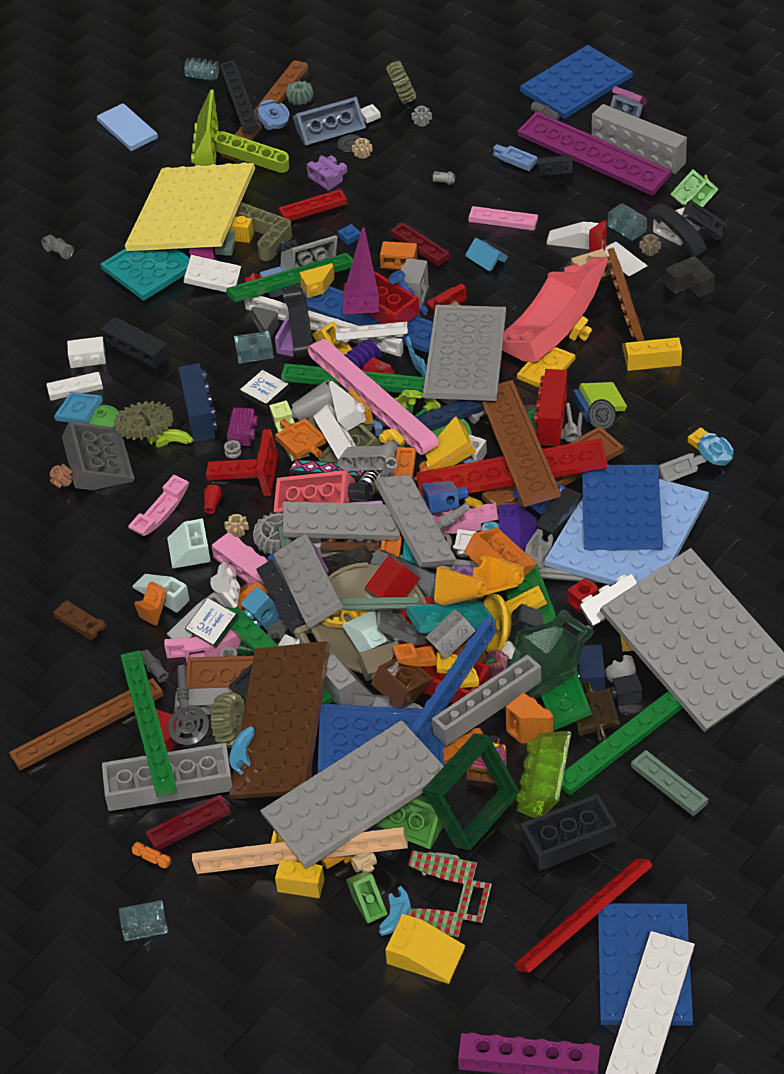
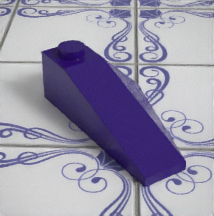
M518 504L498 505L499 529L525 552L527 543L537 531V518Z

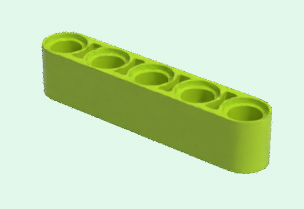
M223 131L217 132L214 136L215 149L219 153L280 173H284L289 169V156L285 151Z

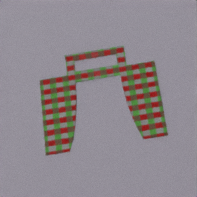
M412 851L409 866L438 878L462 883L464 886L457 913L434 909H410L408 916L421 919L448 936L459 937L463 919L482 923L492 884L473 880L477 862ZM473 886L484 888L477 916L467 914Z

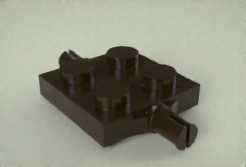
M587 681L589 688L586 682H584L583 686L592 715L580 719L576 723L580 736L596 732L598 741L602 742L601 735L604 741L607 739L604 729L620 725L610 688L593 691L592 683Z

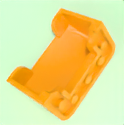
M484 555L480 558L483 561L479 567L473 568V577L452 571L446 566L437 567L434 600L439 605L448 606L517 587L524 580V566Z

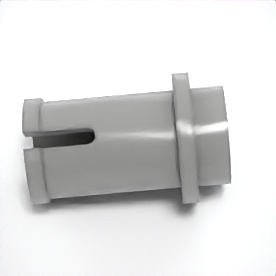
M435 171L433 181L450 185L455 181V174L450 171L448 173Z

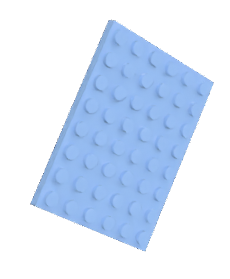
M659 479L663 550H584L582 498L547 555L545 566L612 586L617 583L615 581L617 578L624 574L627 577L632 574L638 583L677 557L708 499L709 492Z

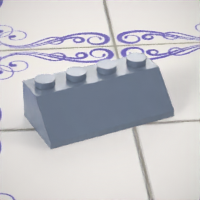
M357 97L301 112L293 116L297 133L305 146L366 128Z

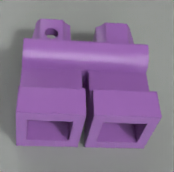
M332 155L328 158L320 156L318 162L314 163L311 161L307 164L308 177L327 190H330L343 181L342 175L347 173V166L344 163L337 165V160Z

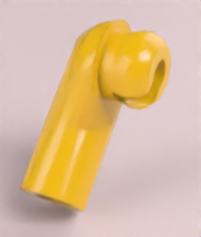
M396 429L384 430L379 435V440L382 443L394 440L399 446H403L407 441Z
M470 496L464 500V504L466 503L472 508L484 505L480 500Z

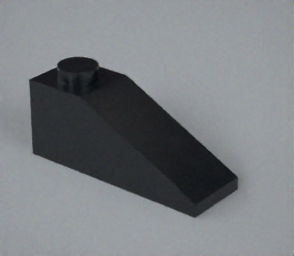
M567 487L560 493L561 497L556 498L546 508L536 525L537 529L543 530L542 537L548 539L549 535L552 534L553 542H556L570 516L583 498V494Z

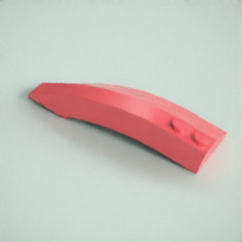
M593 257L581 266H578V263L565 267L563 272L553 271L548 273L546 282L531 305L504 331L502 350L522 361H532V363L540 361L542 356L551 352L552 348L572 330L587 309L599 285L608 262V257Z

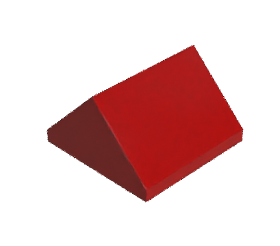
M387 556L364 588L378 598L407 597L420 578L404 565Z

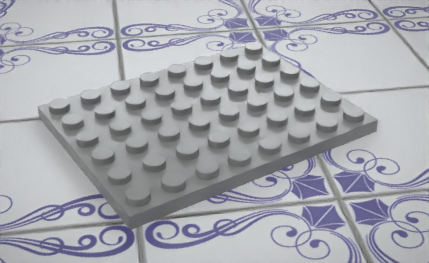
M691 548L601 606L599 610L704 732L784 677V652Z

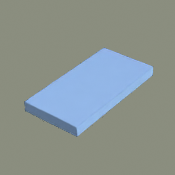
M124 103L97 116V121L130 151L158 138L157 133Z

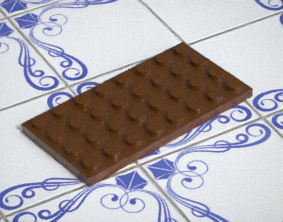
M328 641L255 649L240 731L241 733L249 726H252L255 730L254 736L247 747V754L251 765H241L240 769L244 772L242 775L233 770V787L230 788L229 793L232 799L282 796L310 779L331 647Z

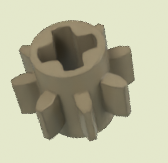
M653 234L643 236L639 247L642 249V253L648 256L658 253V249H661V241H658L659 237Z

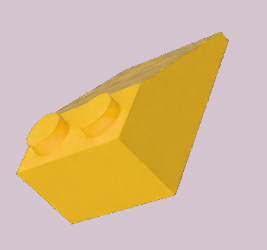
M402 914L386 947L387 964L449 984L463 954L465 945L421 919Z

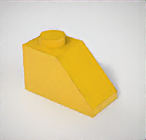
M332 263L300 272L301 287L307 298L324 294L334 280Z
M334 321L312 333L316 341L325 338L343 355L352 350L347 342L336 340V328L338 327Z

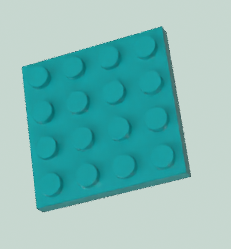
M125 248L101 263V269L144 301L184 276L190 258L178 249L126 251Z

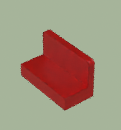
M462 283L427 301V306L435 312L436 305H449L453 301H457L460 304L466 300V287Z

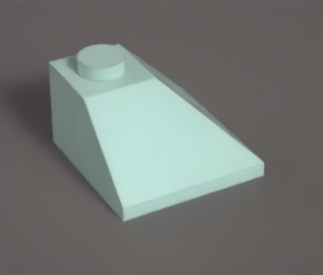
M375 610L369 611L342 625L359 653L395 642L390 634L377 628L378 618L376 617L377 613Z

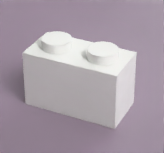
M103 337L67 341L71 368L106 364Z

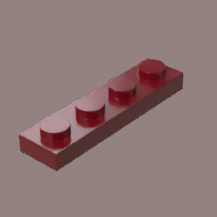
M403 222L391 230V236L400 242L416 243L417 253L437 266L450 258V252Z
M218 795L146 831V837L152 847L158 851L230 815V808L222 796Z

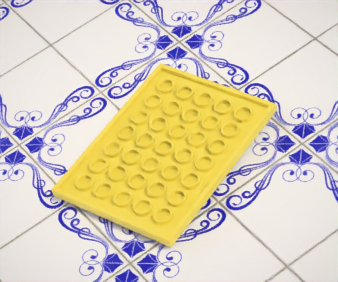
M254 163L197 165L194 167L181 166L179 168L166 167L161 169L125 244L126 251L222 246L254 173Z

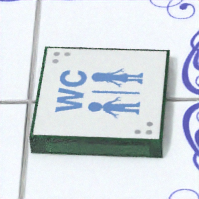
M207 597L185 627V630L212 647L217 648L239 616L237 613Z

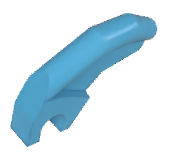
M252 726L243 730L235 739L228 759L231 767L240 775L244 773L240 769L242 764L251 765L247 754V747L254 736L255 730Z
M401 886L398 888L400 897L396 898L392 893L389 894L390 915L380 925L379 933L382 936L393 933L401 915H408L411 905L408 895Z

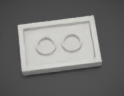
M191 255L184 283L226 292V288L237 285L241 266Z

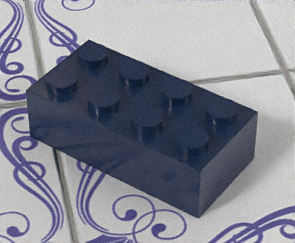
M200 363L178 367L193 442L214 439V431H217L216 420H212V418H215L214 407H210L212 405L211 395H207L210 392L208 382H204L207 380L205 370H201Z

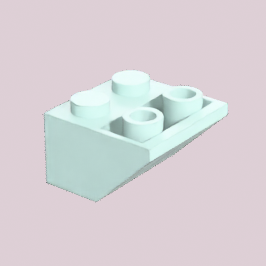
M203 519L183 522L167 538L173 568L211 562Z

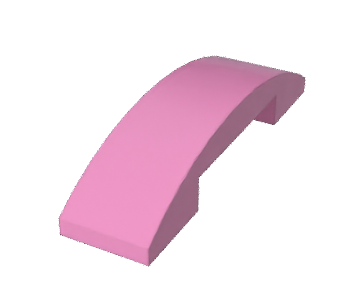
M173 475L163 486V494L144 515L138 514L128 526L129 529L145 536L158 528L177 507L189 486V482Z

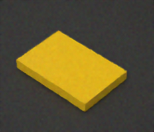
M554 347L551 352L542 356L540 361L535 363L528 361L517 374V379L542 388L540 387L541 376H544L545 369L566 370L575 360V355Z

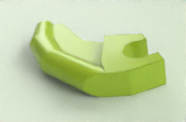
M169 429L163 430V434L157 433V437L150 436L148 442L152 444L156 441V446L159 448L173 441L184 444L192 443L193 438L187 432Z

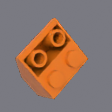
M523 692L506 706V731L520 743H551L553 741V715L548 709L540 706L533 697H529Z

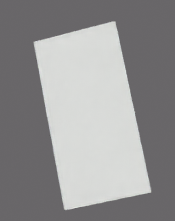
M617 242L610 244L605 249V253L609 257L607 249L614 247L622 270L628 276L647 266Z

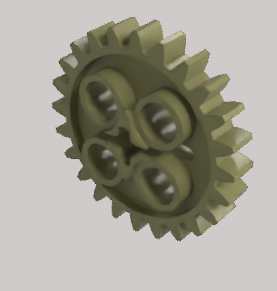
M145 401L144 404L138 402L136 406L131 404L130 408L124 407L125 411H119V414L114 419L117 434H121V437L126 436V439L133 437V440L140 437V440H142L144 437L150 439L152 435L157 437V433L163 434V430H169L168 427L172 426L173 414L170 407H166V404L161 405V402L154 404V401L148 404Z

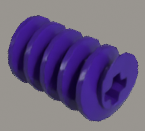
M367 339L348 351L344 356L360 369L372 357H380L381 351L373 341Z

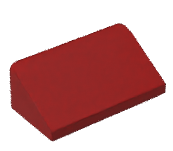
M602 221L589 230V253L600 249L605 251L606 221Z

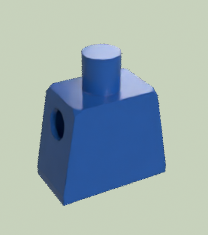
M452 481L422 484L423 500L431 513L458 508L459 499L468 498L467 487L457 488Z

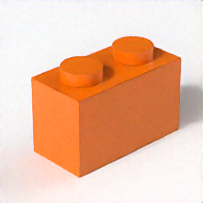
M383 241L380 252L381 268L401 269L402 265H405L406 259L417 260V244Z

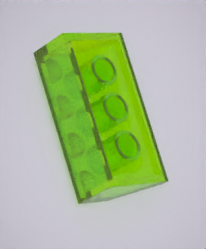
M571 732L539 733L534 740L531 739L527 746L529 753L523 764L525 772L520 780L522 787L516 799L518 802L517 811L537 818L546 814L558 802Z

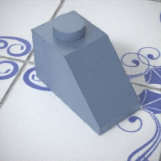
M621 94L613 95L610 107L640 118L643 105L636 99Z

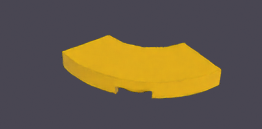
M436 652L437 673H447L455 663L457 655L450 654L445 658L440 652ZM474 668L471 669L459 688L479 687L478 675Z

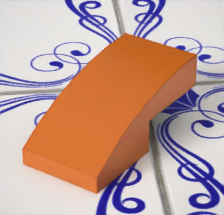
M413 643L394 645L392 648L398 663L422 667L437 665V658L432 646L414 648Z

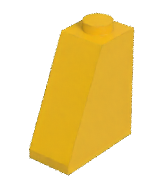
M454 417L437 437L438 447L425 453L427 458L425 462L430 470L454 466L476 452L465 426L457 417Z

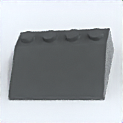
M69 421L62 439L69 467L73 471L71 474L75 488L96 490L134 481L123 437H121V434H117L115 428Z

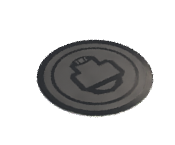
M355 134L344 135L338 139L337 146L343 151L352 152V145H355L354 141L362 137Z
M598 399L590 405L588 417L595 428L600 426L607 430L615 423L616 411L609 401Z

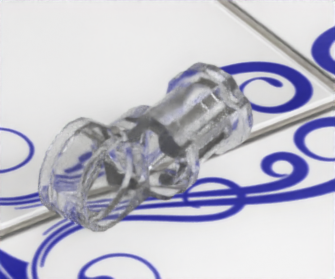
M50 234L41 239L42 246L46 251L50 252L53 250L55 253H60L62 258L68 259L74 252L73 246L66 244L63 239H56Z

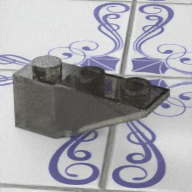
M366 546L322 557L329 570L327 574L330 576L335 571L351 564L365 562L370 564L373 554Z

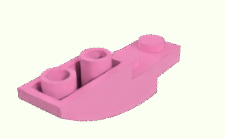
M484 504L481 507L470 508L467 512L456 518L454 523L444 527L441 532L457 533L458 529L474 532L482 530V523L499 519L497 504ZM457 508L431 514L436 523H438L440 517L448 512H453Z
M224 629L214 644L201 637L165 639V651L167 658L186 657V662L187 657H219V653L223 648L233 647L238 649L241 639L231 629Z

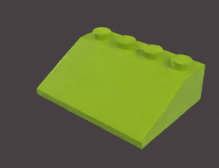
M210 90L198 115V121L195 123L194 143L192 144L193 154H191V161L195 163V166L216 164L217 151L215 149L214 136L219 132L214 90Z

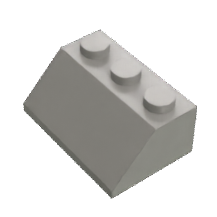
M335 235L286 250L281 253L280 266L286 271L336 256L338 237Z

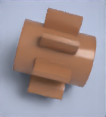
M64 464L61 467L57 465L50 472V477H52L50 482L58 488L61 486L66 487L72 482L73 478L70 474L73 471Z

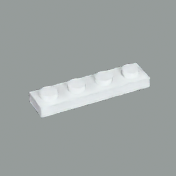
M407 322L336 328V340H341V342H348L356 338L359 340H367L369 337L381 339L387 337V335L401 337L404 334H408Z

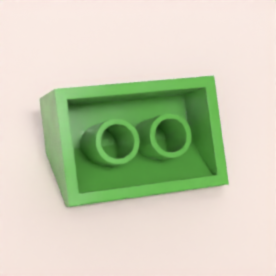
M423 795L417 796L375 824L384 829L404 827L407 841L431 849L443 828L427 797Z

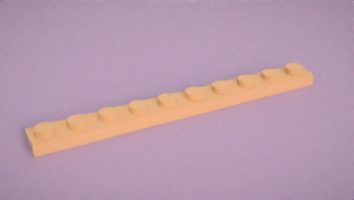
M404 827L362 832L324 858L408 848ZM284 842L192 854V862L197 874L279 864L280 859L299 861Z

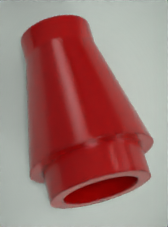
M208 485L204 489V511L206 513H215V509L222 496L219 486Z

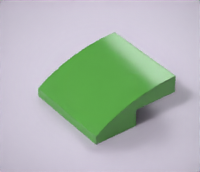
M692 169L670 196L684 207L689 200L704 207L719 189Z

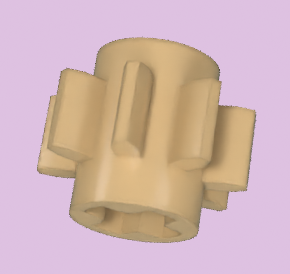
M359 138L354 141L355 145H352V152L355 153V156L361 159L370 156L372 144H370L369 140Z
M239 514L229 516V522H225L227 533L229 532L234 537H241L245 535V530H249L245 516L242 517Z
M373 852L355 854L354 857L350 858L351 864L357 873L360 871L370 873L374 870L373 865L377 864Z

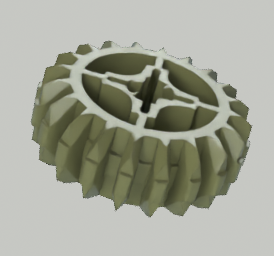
M401 62L390 63L386 70L402 103L412 102L416 99V94Z
M228 692L214 698V704H212V711L210 712L212 724L210 728H212V735L215 736V741L218 744L226 743L227 748H232L233 742L241 731L245 705L244 699H241L240 695Z

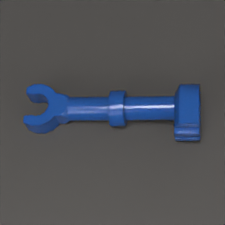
M403 270L391 274L389 281L392 285L398 283L400 287L414 294L413 289L409 288L404 280L405 273ZM419 303L420 311L427 315V307Z

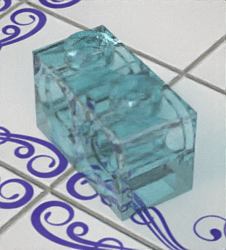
M162 900L119 909L121 928L125 941L168 933Z

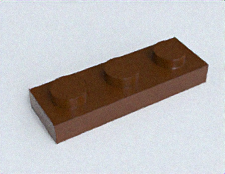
M325 538V540H320L321 550L376 551L379 548V542H375L374 539H363V541L344 539V541H336V538Z

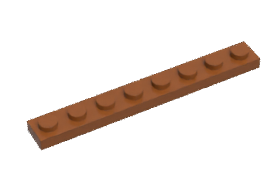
M153 678L148 680L153 701L164 696L162 689ZM128 690L9 752L11 759L17 768L22 770L132 713L134 707L130 691Z

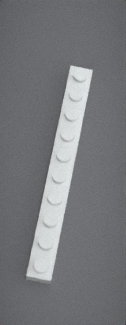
M260 295L244 299L245 307L248 310H251L252 307H259L277 311L278 319L283 321L289 315L286 303ZM308 310L312 330L317 331L333 321L338 328L358 326ZM390 335L381 339L369 337V340L373 341L380 351L396 356L402 355L403 339ZM358 338L351 339V342L358 344L364 341L359 340Z

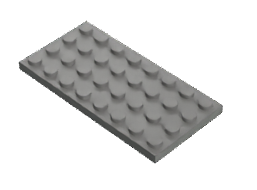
M436 305L423 398L497 401L506 307Z
M401 720L260 811L304 868L307 869L424 793L423 788L444 766Z

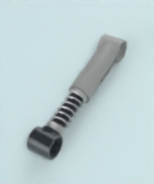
M393 440L387 441L382 446L390 447L394 451V458L396 459L397 447H404L409 444L406 442L403 446H399ZM367 470L357 483H350L348 486L349 500L371 501L373 498V486L382 470Z

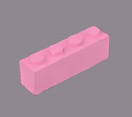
M229 532L212 544L213 556L221 564L225 562L229 567L231 566L235 570L236 575L245 582L252 583L257 581L265 587L256 571L258 567L268 562L264 556L258 555L252 547L246 546L238 537H234Z

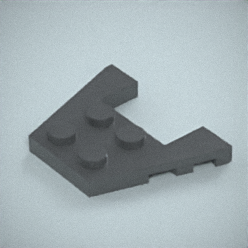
M395 609L376 610V617L378 618L377 628L405 642L413 643V645L428 644L429 641L426 638L428 634L419 633L412 622H407L403 616L394 614Z

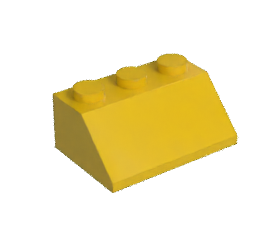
M679 338L622 344L628 371L681 366L682 348Z

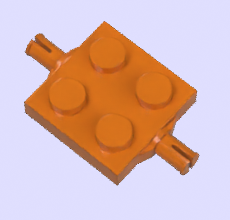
M285 418L280 420V425L284 429L275 434V440L296 459L309 452H312L317 458L322 455V451L318 447L327 443V439L307 419L304 418L296 423H289Z

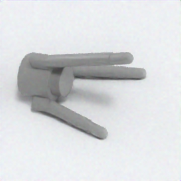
M566 403L568 423L562 429L561 438L567 442H573L582 436V412L579 413L576 426L572 421L570 404Z

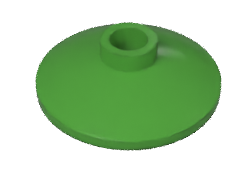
M99 405L87 424L114 428V419L119 412L112 406Z

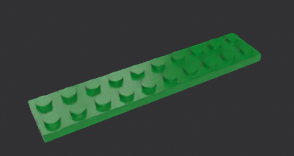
M536 565L524 576L521 584L517 587L506 589L505 592L508 600L539 586L547 602L546 605L537 609L543 612V626L541 630L531 637L524 636L521 633L520 636L526 653L541 666V683L538 684L545 708L553 715V729L556 730L592 715L540 569Z

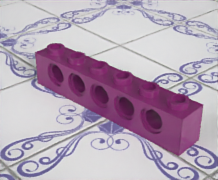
M461 1033L458 1062L460 1070L503 1074H598L600 1046L591 1043L574 1044L568 1041L552 1042L545 1039L530 1040L523 1037L508 1038L500 1035L486 1036L477 1033ZM480 1050H487L488 1052H486V1053H481V1052H479V1051H480ZM509 1052L511 1054L503 1055L502 1053ZM532 1054L534 1056L526 1057L525 1055ZM550 1056H555V1057H557V1058H556V1059H549L548 1057H550ZM577 1058V1059H580V1060H579V1061H572L571 1059Z

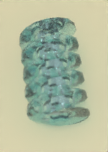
M192 57L191 61L189 59L186 60L184 72L187 77L192 76L193 78L198 77L199 79L203 78L213 81L217 79L219 74V62L215 61L213 65V61L210 60L207 64L206 59L202 62L200 58L196 61Z

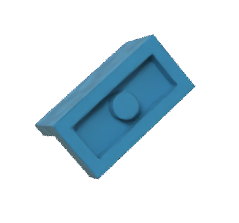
M478 238L473 240L466 253L468 258L488 271H492L497 260L505 262L508 258L507 255Z

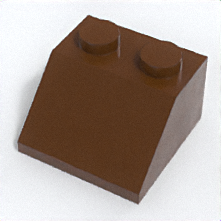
M394 658L378 667L371 685L396 707L402 709L413 703L434 678L420 666L401 664Z

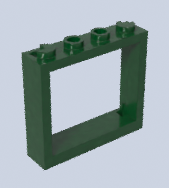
M476 733L465 742L423 788L424 794L454 846L466 850H471L476 845L478 840L520 794L490 737ZM481 756L499 791L467 827L462 830L443 796L477 758Z

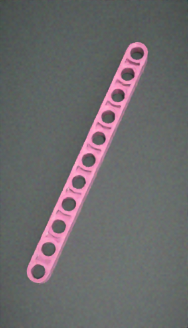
M325 338L308 346V353L316 363L348 391L352 388L379 419L391 429H396L412 448H416L420 455L438 447V439L432 431Z

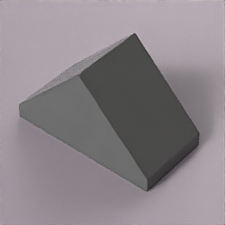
M252 307L253 321L267 342L271 339L279 325L277 311Z

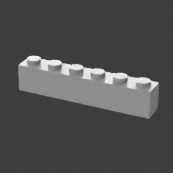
M527 654L432 718L433 734L445 746L449 745L511 703L523 692L526 693L541 683V666Z

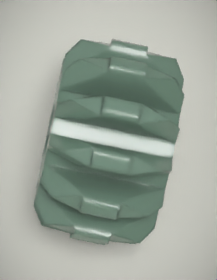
M293 81V84L288 85L286 95L289 102L293 103V105H306L313 98V90L311 84L306 81Z

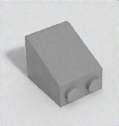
M334 654L329 656L324 689L332 696L334 702L338 703V705L367 706L373 703L376 697L356 674Z

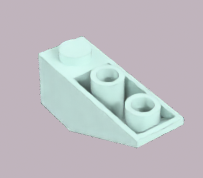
M144 574L133 585L134 589L143 594L146 592L148 582H155L168 589L164 606L175 612H178L189 601L187 585L173 577Z

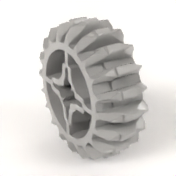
M279 511L277 514L270 512L269 516L264 515L263 519H258L253 530L254 543L258 546L259 551H263L265 555L268 553L271 555L281 549L278 528L283 526V514ZM291 537L292 542L298 537Z

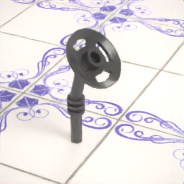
M179 665L177 700L179 701L180 709L171 716L168 723V731L172 739L177 743L191 745L199 742L206 735L209 728V720L203 710L198 707L188 706L189 688L186 685V666ZM189 711H195L197 713L192 715L189 714ZM176 717H177V720H176V723H175L176 729L173 730V723H174V720H175ZM199 719H202V720H203V725H202L201 730L198 731V729H199V727H200V720H199ZM181 732L185 734L192 733L193 737L182 738L179 735Z

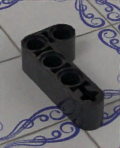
M298 285L283 289V296L288 308L295 354L297 358L309 355L308 346L313 344L307 301L301 286Z

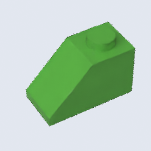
M364 871L346 879L353 900L367 923L388 915L371 873Z

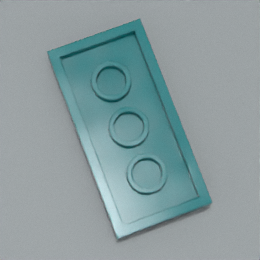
M482 601L459 602L448 606L439 604L407 606L406 614L418 632L429 634L454 610L458 611L474 629H477L485 617L492 618L494 623H496V620Z

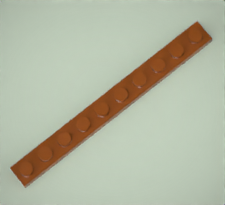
M294 60L255 108L254 113L260 129L263 127V124L257 117V110L260 104L266 100H275L277 104L282 103L287 96L288 85L293 84V81L298 82L308 70L307 63ZM241 126L235 135L252 141L260 129L244 134ZM221 153V157L234 161L237 160V158Z

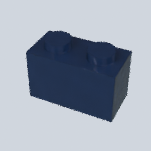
M577 646V654L573 655L575 667H578L576 671L583 690H585L584 682L587 683L589 688L587 681L592 683L593 690L605 689L602 646Z

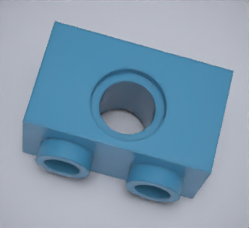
M258 587L241 602V605L246 609L244 613L256 625L262 626L266 630L281 617L273 600Z

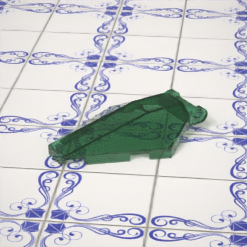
M564 609L549 623L517 632L513 644L515 650L512 659H508L506 668L527 654L541 666V683L525 693L536 700L576 674L584 642L592 637L594 630L589 626H584ZM567 623L580 633L576 637L563 628L562 624Z

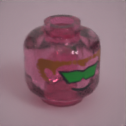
M492 650L483 659L484 664L490 666V679L510 666L509 656L501 650Z

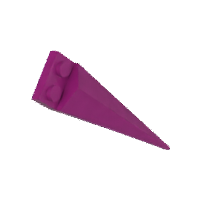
M364 227L361 230L343 294V314L379 312V294Z

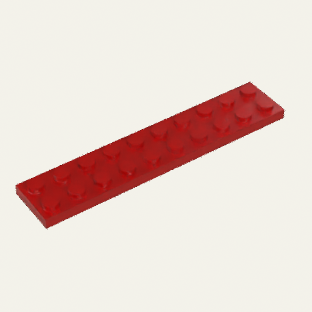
M602 438L542 449L554 477L608 468ZM503 456L416 472L418 488L422 498V484L452 481L457 488L467 487L468 494L515 485Z

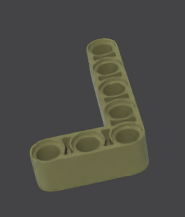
M240 203L235 217L245 216L246 218H252L254 231L264 234L257 242L259 258L263 261L273 259L277 254L276 250L279 244L292 238L291 221L248 204Z

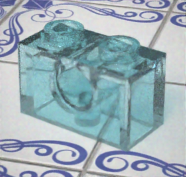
M621 203L608 212V226L633 241L646 232L647 218Z
M269 331L234 336L238 363L274 358Z

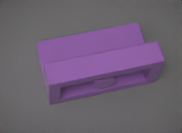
M287 315L275 336L276 351L278 354L294 356L295 350L289 315Z

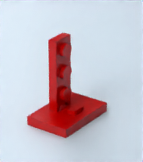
M271 429L263 430L257 459L208 462L207 480L258 478L264 496H271L278 461V452Z

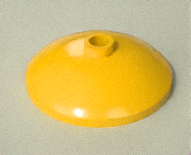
M489 594L483 604L496 620L495 627L497 632L486 647V651L490 654H497L505 647L508 641L512 621L510 611L504 599L498 594Z

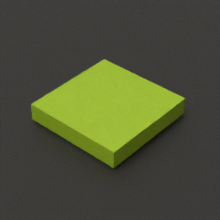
M613 382L580 384L579 389L589 407L594 401L605 399L614 406L615 411H625L627 405Z

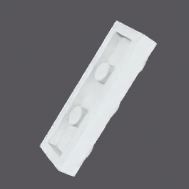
M99 372L47 383L50 401L68 397L70 392L86 393L103 389Z

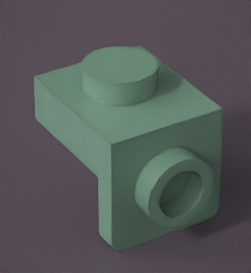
M229 229L222 246L215 247L216 255H232L236 243L234 229Z

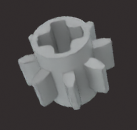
M425 106L417 107L412 113V120L418 126H426L429 124V120L432 119V113Z

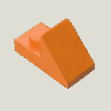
M148 582L144 599L134 603L139 617L153 625H157L168 589L155 582Z

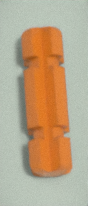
M136 842L132 847L133 854L137 856L142 855L141 858L154 864L159 863L158 866L162 868H167L171 863L169 856L161 855V852L148 846L144 847V844Z

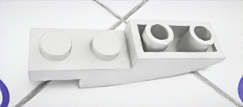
M224 562L219 565L218 573L211 578V587L226 606L235 608L238 605L240 585L236 580L235 570Z

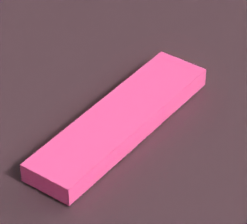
M474 206L469 215V222L535 230L538 221V215Z

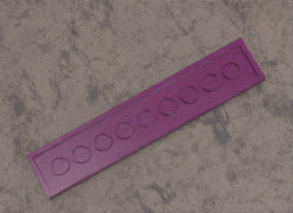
M538 111L518 130V136L560 155H568L578 163L652 196L671 176V170Z

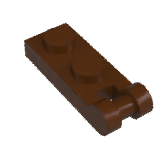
M67 600L53 612L56 619L90 640H93L99 631H103L106 628L103 620L96 619Z

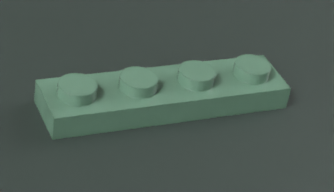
M645 750L631 762V767L692 816L708 804V798Z

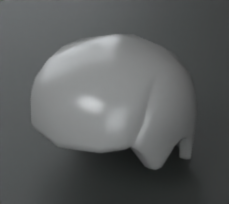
M624 655L622 662L614 660L613 664L606 668L605 675L610 682L613 683V678L635 674L636 667L632 656Z

